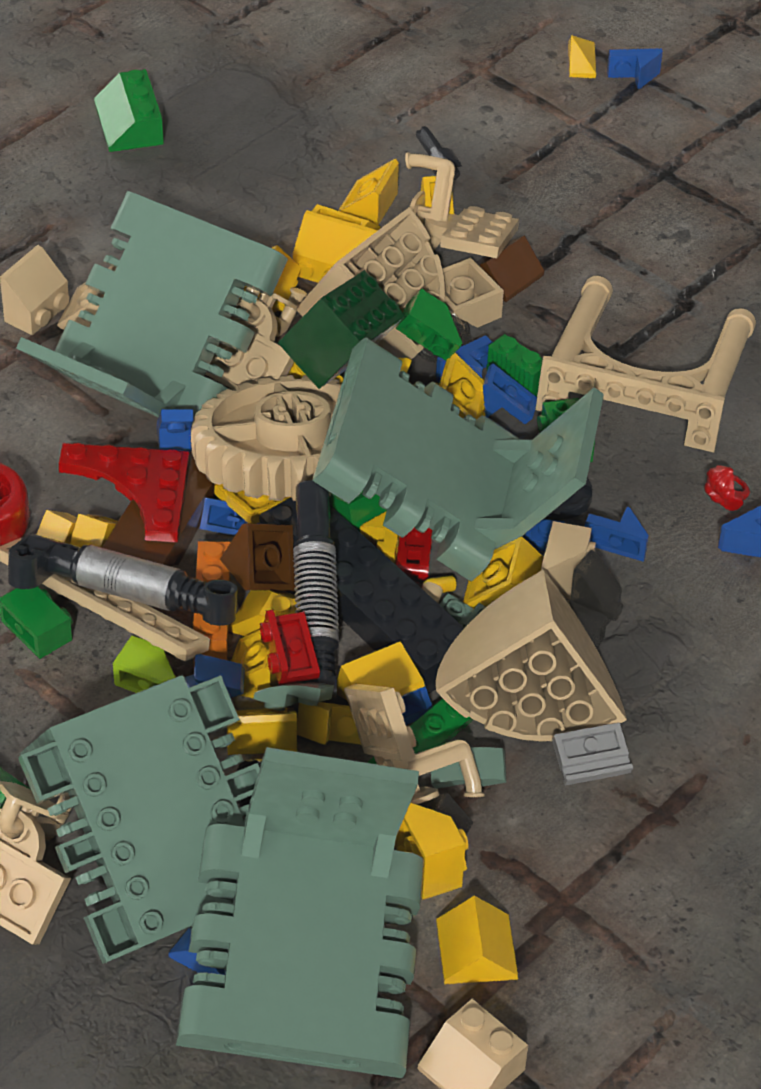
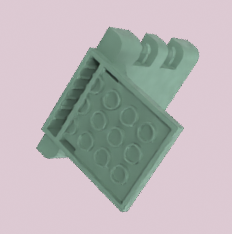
M127 191L110 227L115 233L129 238L128 243L117 238H113L111 245L116 249L124 250L122 257L118 260V258L112 255H106L103 262L116 267V270L113 271L94 264L85 283L92 290L104 294L103 298L88 293L86 300L93 305H99L95 315L86 310H81L78 317L91 322L90 327L68 320L55 351L23 337L20 338L16 349L82 385L156 417H159L161 409H193L194 418L196 412L201 410L202 404L212 398H217L218 393L228 389L222 384L204 377L206 372L218 377H222L224 374L222 368L210 364L214 354L224 360H230L233 354L218 347L219 343L246 353L255 334L248 327L230 319L231 316L247 321L250 316L247 311L235 308L239 298L248 303H256L258 297L244 291V287L246 286L272 296L288 258L268 246Z
M366 337L352 349L312 481L348 504L361 492L368 499L377 494L380 496L379 506L387 510L383 523L384 527L402 538L414 527L421 533L430 528L433 530L431 539L440 543L436 560L469 581H472L486 569L495 549L523 536L586 484L604 394L593 387L533 440H519L518 437L484 415L477 420L469 414L464 418L460 417V408L452 404L453 394L435 382L429 383L426 387L420 381H417L414 385L408 382L409 374L403 370L400 371L402 360Z
M221 675L188 688L184 676H178L52 726L20 752L18 759L37 804L67 792L70 799L47 808L50 816H57L74 807L78 816V821L61 825L56 830L58 836L62 837L82 828L85 833L80 837L55 847L65 873L96 861L98 868L75 877L79 885L94 881L96 877L102 875L106 884V890L91 893L84 899L86 905L90 906L108 897H111L113 905L83 917L102 964L192 926L194 917L204 914L202 913L203 905L206 903H233V900L208 895L205 891L206 883L198 882L203 840L206 828L213 824L243 827L244 820L242 816L247 814L249 804L238 808L236 802L252 796L260 767L256 763L225 776L223 770L244 762L242 755L234 754L219 762L214 749L219 747L223 748L232 744L235 741L234 736L230 733L210 741L208 735L240 720Z
M266 747L243 827L213 824L208 826L205 831L198 882L206 883L205 891L208 895L233 900V903L210 902L203 905L202 913L204 914L195 916L193 920L188 952L197 953L196 961L200 965L224 969V974L197 973L193 979L195 985L184 989L176 1046L403 1078L407 1067L410 1020L401 1015L404 1011L402 1003L395 1000L377 998V993L401 994L405 992L406 984L411 985L414 979L416 948L409 944V934L397 929L384 928V923L408 924L411 922L412 915H417L420 909L424 859L414 853L394 850L397 833L418 785L419 771Z

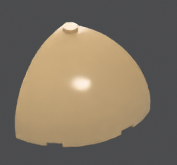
M408 207L338 260L297 307L296 310L303 317L320 298L363 270L376 279L379 287L389 298L398 304L402 312L407 303L421 288L440 301L445 302V283L438 254L434 255L428 242L431 238L411 208ZM396 326L377 344L397 358L407 357L410 360L424 348L398 331Z
M544 569L507 591L482 610L451 644L437 672L436 691L452 708L465 718L470 717L484 724L485 729L504 736L531 741H552L555 734L622 723L627 720L619 693L598 650L582 623Z

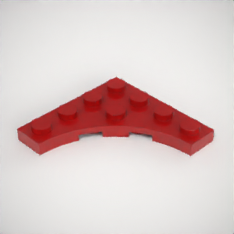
M81 443L62 444L59 473L74 474L94 480L104 478L114 483L117 491L130 501L134 500L140 508V515L145 528V540L178 542L189 465L188 451L146 449L143 447H115L112 445H84Z

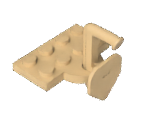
M406 152L405 162L408 169L422 167L437 170L432 207L424 206V191H419L412 199L410 205L411 210L419 218L431 238L428 242L432 250L434 251L440 244L442 248L498 258L518 231L520 219L512 218V215L506 212H496V214L485 213L483 208L470 206L468 209L464 208L459 215L449 214L455 176L453 162L444 158Z
M249 287L245 290L255 296H258L260 293ZM291 288V295L288 300L275 293L272 296L261 293L258 298L259 300H256L255 304L239 299L235 308L247 311L250 316L247 321L231 316L230 319L255 332L246 353L219 343L218 347L233 354L230 360H224L214 354L210 362L211 365L214 364L222 368L224 371L222 377L206 372L205 375L234 391L236 385L245 382L257 384V379L270 377L272 380H279L280 376H287L294 361L280 345L274 343L276 336L279 337L288 330L297 313V307L303 301V298L307 296V293L298 288ZM276 300L285 305L279 318L274 315L271 309Z
M354 684L344 688L364 753L373 755L377 765L419 771L420 776L459 762L466 786L464 796L484 797L485 794L482 792L477 766L471 748L466 741L460 739L453 740L415 754L413 747H416V739L412 729L405 725L402 715L405 712V704L399 692H395L392 687ZM417 785L410 803L418 805L439 796V791L436 788L428 786L419 787Z
M0 781V790L7 798L2 809H0V925L27 942L37 945L40 944L71 880L70 877L45 864L42 860L46 849L45 840H51L54 836L58 835L56 830L61 825H64L72 808L57 816H50L47 808L68 800L70 797L67 792L59 796L56 804L49 800L37 804L30 789L16 783ZM41 813V814L46 815V816H48V817H41V816H39V814Z

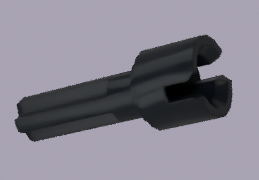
M422 126L421 130L416 131L417 139L429 156L444 158L453 162L455 166V181L460 176V171L457 167H462L461 162L452 150L443 148L428 127ZM432 170L433 173L436 175L437 170Z

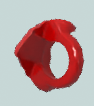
M717 465L708 470L704 490L713 502L720 504L729 511H735L744 504L743 500H746L750 495V488L742 479L733 475L734 471L732 468ZM734 481L742 486L743 491L734 490Z

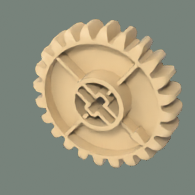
M293 375L280 376L279 380H272L268 377L257 379V384L245 382L236 385L235 391L226 389L218 393L217 398H212L202 404L201 410L196 412L193 418L191 449L198 470L206 474L209 481L218 485L223 484V489L230 492L238 493L244 490L247 497L259 498L262 495H268L269 500L282 501L285 497H292L293 501H296L297 484L313 480L341 385L339 380L333 379L318 389L306 375L301 379H294Z

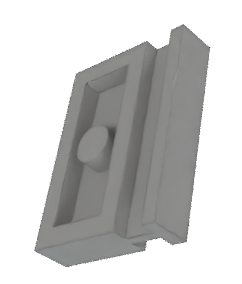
M620 722L555 734L552 738L560 771H562L565 786L629 774L633 770Z

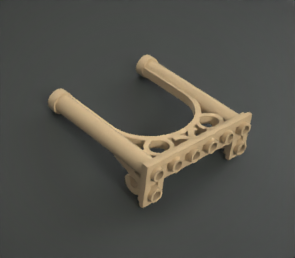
M592 276L587 279L581 291L582 296L552 356L544 355L535 410L542 411L543 402L569 399L570 392L585 395L594 387L604 394L603 400L688 419L684 446L714 453L725 395L747 338L752 335L756 326L754 315L746 309L732 310L726 318L712 357L703 366L680 372L641 369L621 363L607 356L593 343L591 336L612 295L613 289L611 283L604 277Z

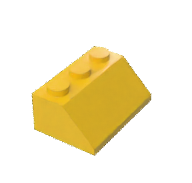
M306 210L293 250V260L301 267L298 277L319 283L338 260L378 230Z

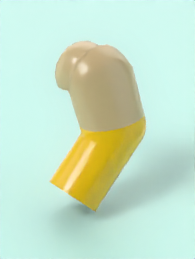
M453 576L429 578L423 583L422 589L439 604L442 593L455 591L457 586L456 579Z

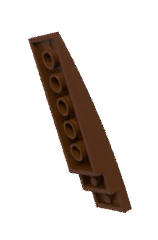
M192 449L189 453L178 542L145 540V528L140 515V508L132 500L102 548L170 567L179 565L200 527L205 499H215L216 497L214 494L215 483L209 481L206 474L198 470L192 455Z

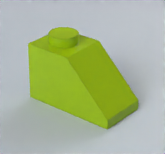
M131 635L113 662L114 685L135 693L175 678L164 650L152 645L147 640Z

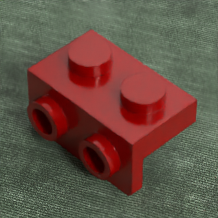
M273 609L266 610L264 622L260 623V635L262 642L269 645L270 653L267 655L268 667L271 674L276 673L278 684L283 685L318 679L320 670L305 612L275 616Z

